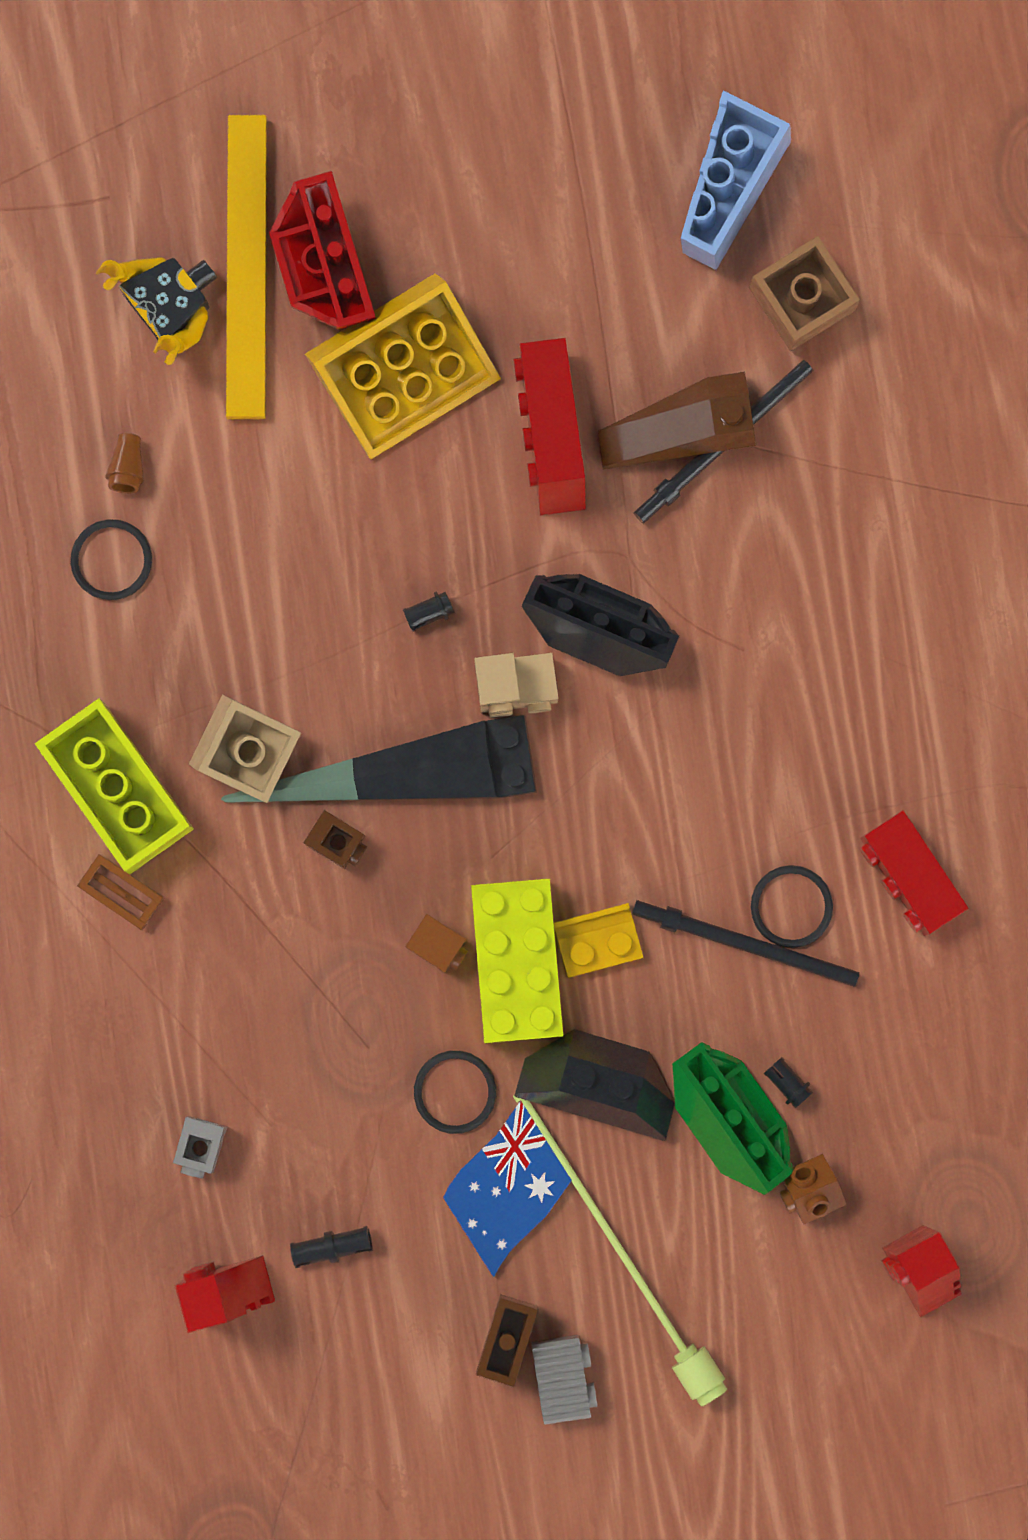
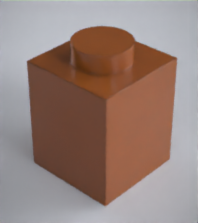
M428 914L425 915L405 946L444 973L447 972L449 967L457 970L468 953V950L463 947L467 941L465 938Z

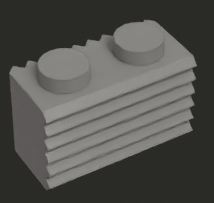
M579 1335L533 1341L532 1349L544 1425L591 1418L590 1408L597 1407L594 1383L586 1384L584 1368L591 1367L588 1343L580 1344Z

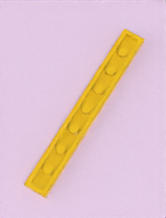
M228 115L227 419H266V115Z

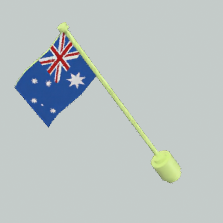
M513 1096L518 1103L497 1135L458 1172L443 1196L493 1278L510 1251L548 1215L572 1181L680 1352L674 1356L678 1363L672 1369L692 1400L696 1399L702 1407L727 1391L723 1383L725 1377L706 1347L703 1346L697 1350L694 1344L688 1347L685 1346L530 1101Z

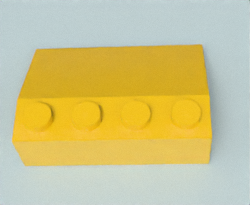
M436 273L374 311L376 319L349 326L305 353L324 388L370 460L501 379L447 282Z

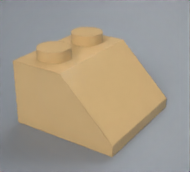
M222 694L189 765L203 774L267 803L301 732Z

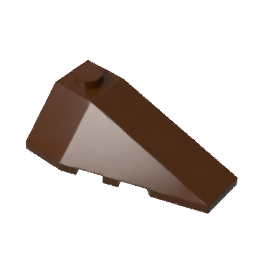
M745 371L707 377L599 430L598 438L603 470L756 446Z

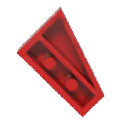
M922 1225L882 1248L887 1256L881 1260L892 1281L895 1280L904 1287L920 1317L962 1294L959 1289L961 1287L959 1282L960 1268L939 1231Z

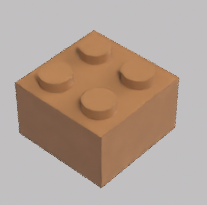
M818 236L754 275L749 289L790 351L853 313L860 301Z

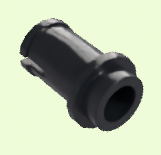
M436 591L434 592V597L403 609L412 632L441 618H445L446 621L449 619V615L455 613L446 591L438 594Z
M783 1057L763 1073L788 1099L785 1102L787 1105L791 1103L797 1108L813 1093L808 1088L811 1084L809 1082L805 1084L784 1061Z

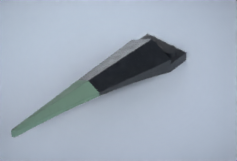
M519 715L480 721L280 779L268 802L499 799L537 793L526 716ZM242 791L225 795L221 798L224 802H263Z

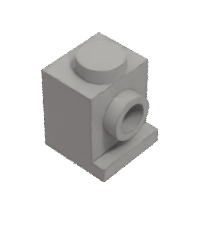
M191 1116L186 1117L173 1161L174 1164L182 1166L181 1173L202 1179L205 1172L214 1173L228 1126ZM197 1141H204L207 1144L208 1150L203 1156H199L194 1152L193 1147Z

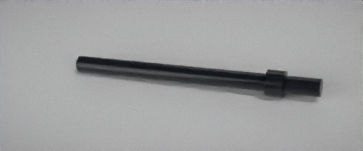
M802 360L751 406L753 425L813 372L809 363ZM724 451L697 455L670 480L664 479L653 489L655 493L633 512L636 518L644 524L665 504L670 506L681 496L679 492Z
M636 900L632 915L661 924L660 928L674 933L678 929L853 987L856 986L860 972L682 915V910L670 906L664 909Z

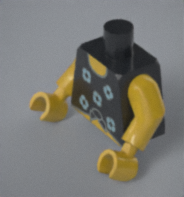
M162 257L137 259L122 263L106 260L96 271L97 275L106 273L111 277L102 285L104 289L111 290L118 281L122 283L119 285L123 296L158 340L153 352L157 353L159 350L169 352L164 361L167 365H171L175 361L177 354L184 352L200 341L208 320L207 311L209 309L207 299L201 293V290L217 279L216 274L204 259L187 272L184 271L175 258L166 260Z

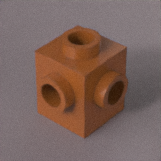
M823 1154L795 1165L793 1173L783 1181L785 1189L779 1192L788 1212L797 1211L804 1225L847 1205L838 1180Z

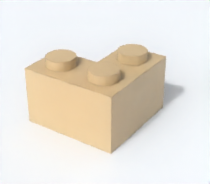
M514 653L474 658L481 713L489 712L490 718L512 716L513 709L528 707V713L546 712L551 710V704L558 703L552 653L515 658Z

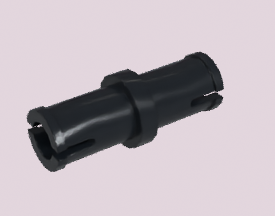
M364 1226L360 1229L334 1234L333 1231L324 1232V1237L290 1243V1251L295 1268H300V1266L327 1260L330 1263L339 1262L340 1257L366 1251L371 1252L373 1251V1244L369 1228Z

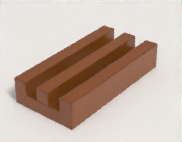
M98 854L77 885L84 892L142 931L147 925L148 920L156 912L157 907L165 899L100 854ZM104 866L152 899V901L147 906L99 873V868ZM94 878L138 908L143 914L140 918H137L90 886V881Z

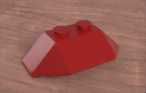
M332 171L294 181L289 191L290 193L269 232L291 308L337 329L376 319Z

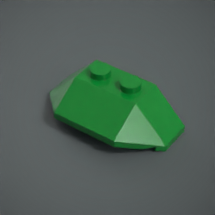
M701 1042L672 1063L675 1109L721 1174L765 1195L793 1173V1165L790 1162L787 1124L742 1060L723 1051L712 1049L710 1045Z

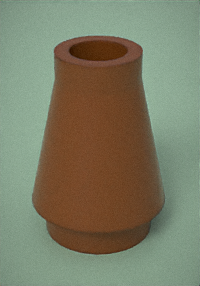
M121 433L118 435L117 445L105 478L108 480L109 489L119 493H136L139 491V485L144 482L140 436L131 433Z

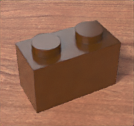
M502 1294L499 1295L476 1369V1375L512 1387L515 1386L538 1312L537 1305Z

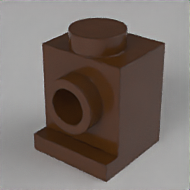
M326 810L322 812L303 842L307 847L344 870L349 863L356 866L367 849V846L362 844L365 838L363 833ZM335 836H343L345 838L346 845L343 849L335 850L332 848L331 841Z

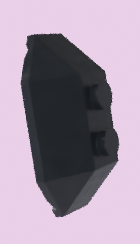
M563 574L550 577L536 575L521 606L549 647L618 676L666 668L679 639V635L675 630L670 629L666 620L652 604L581 574Z
M576 1029L525 1058L514 1097L665 1141L667 1138L675 1102L649 1051Z

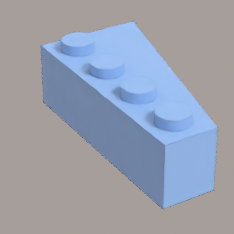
M724 90L722 91L718 113L712 126L710 141L705 158L702 161L698 183L692 196L681 235L683 254L714 270H717L791 142V126L789 123Z

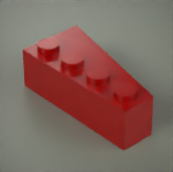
M566 338L519 343L520 358L513 359L516 382L523 381L524 393H518L520 416L528 417L529 427L522 428L525 451H532L533 463H527L530 487L536 486L540 516L586 510L585 472Z

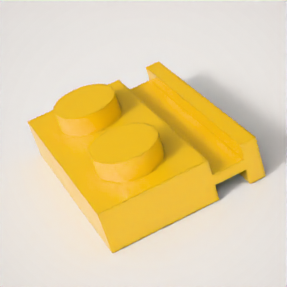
M629 903L554 923L567 978L644 958Z

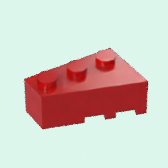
M264 1256L220 1268H215L214 1262L202 1264L184 1273V1279L175 1285L187 1333L229 1322L247 1314V1309L253 1311L261 1308L262 1305L275 1302Z

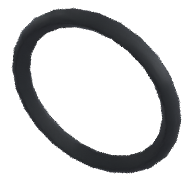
M108 519L98 521L80 533L71 551L70 564L77 583L84 591L103 600H118L134 594L143 586L152 567V553L146 537L138 528L121 520ZM108 527L120 528L134 535L139 541L144 554V566L138 579L130 587L117 592H104L89 585L83 578L78 563L79 552L85 540L92 533Z
M789 865L778 867L761 878L752 894L750 908L755 926L763 937L781 947L796 948L806 946L822 936L832 918L833 902L828 886L820 876L802 866ZM793 873L808 877L819 887L824 897L825 911L820 925L814 932L802 939L789 940L774 935L766 928L760 917L759 898L763 889L771 880L783 874Z
M464 1051L439 1053L430 1058L416 1076L414 1084L416 1108L421 1117L430 1126L439 1131L449 1134H461L471 1131L480 1126L489 1117L494 1108L496 1100L494 1076L489 1067L480 1058ZM447 1059L469 1061L476 1065L486 1078L488 1085L486 1106L476 1119L467 1124H443L434 1119L424 1106L422 1099L424 1078L432 1067Z

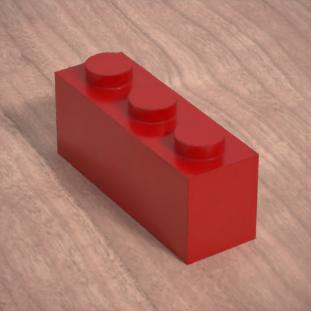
M904 810L860 838L864 844L860 847L861 853L871 867L878 865L886 877L881 880L884 888L893 900L898 897L907 909L903 915L914 932L917 933L921 930L924 936L929 935L969 909Z

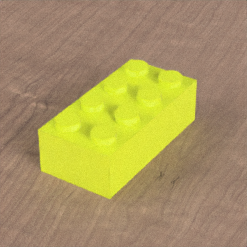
M100 698L34 743L126 873L132 874L194 830L117 719Z
M550 879L471 885L484 1043L563 1037Z

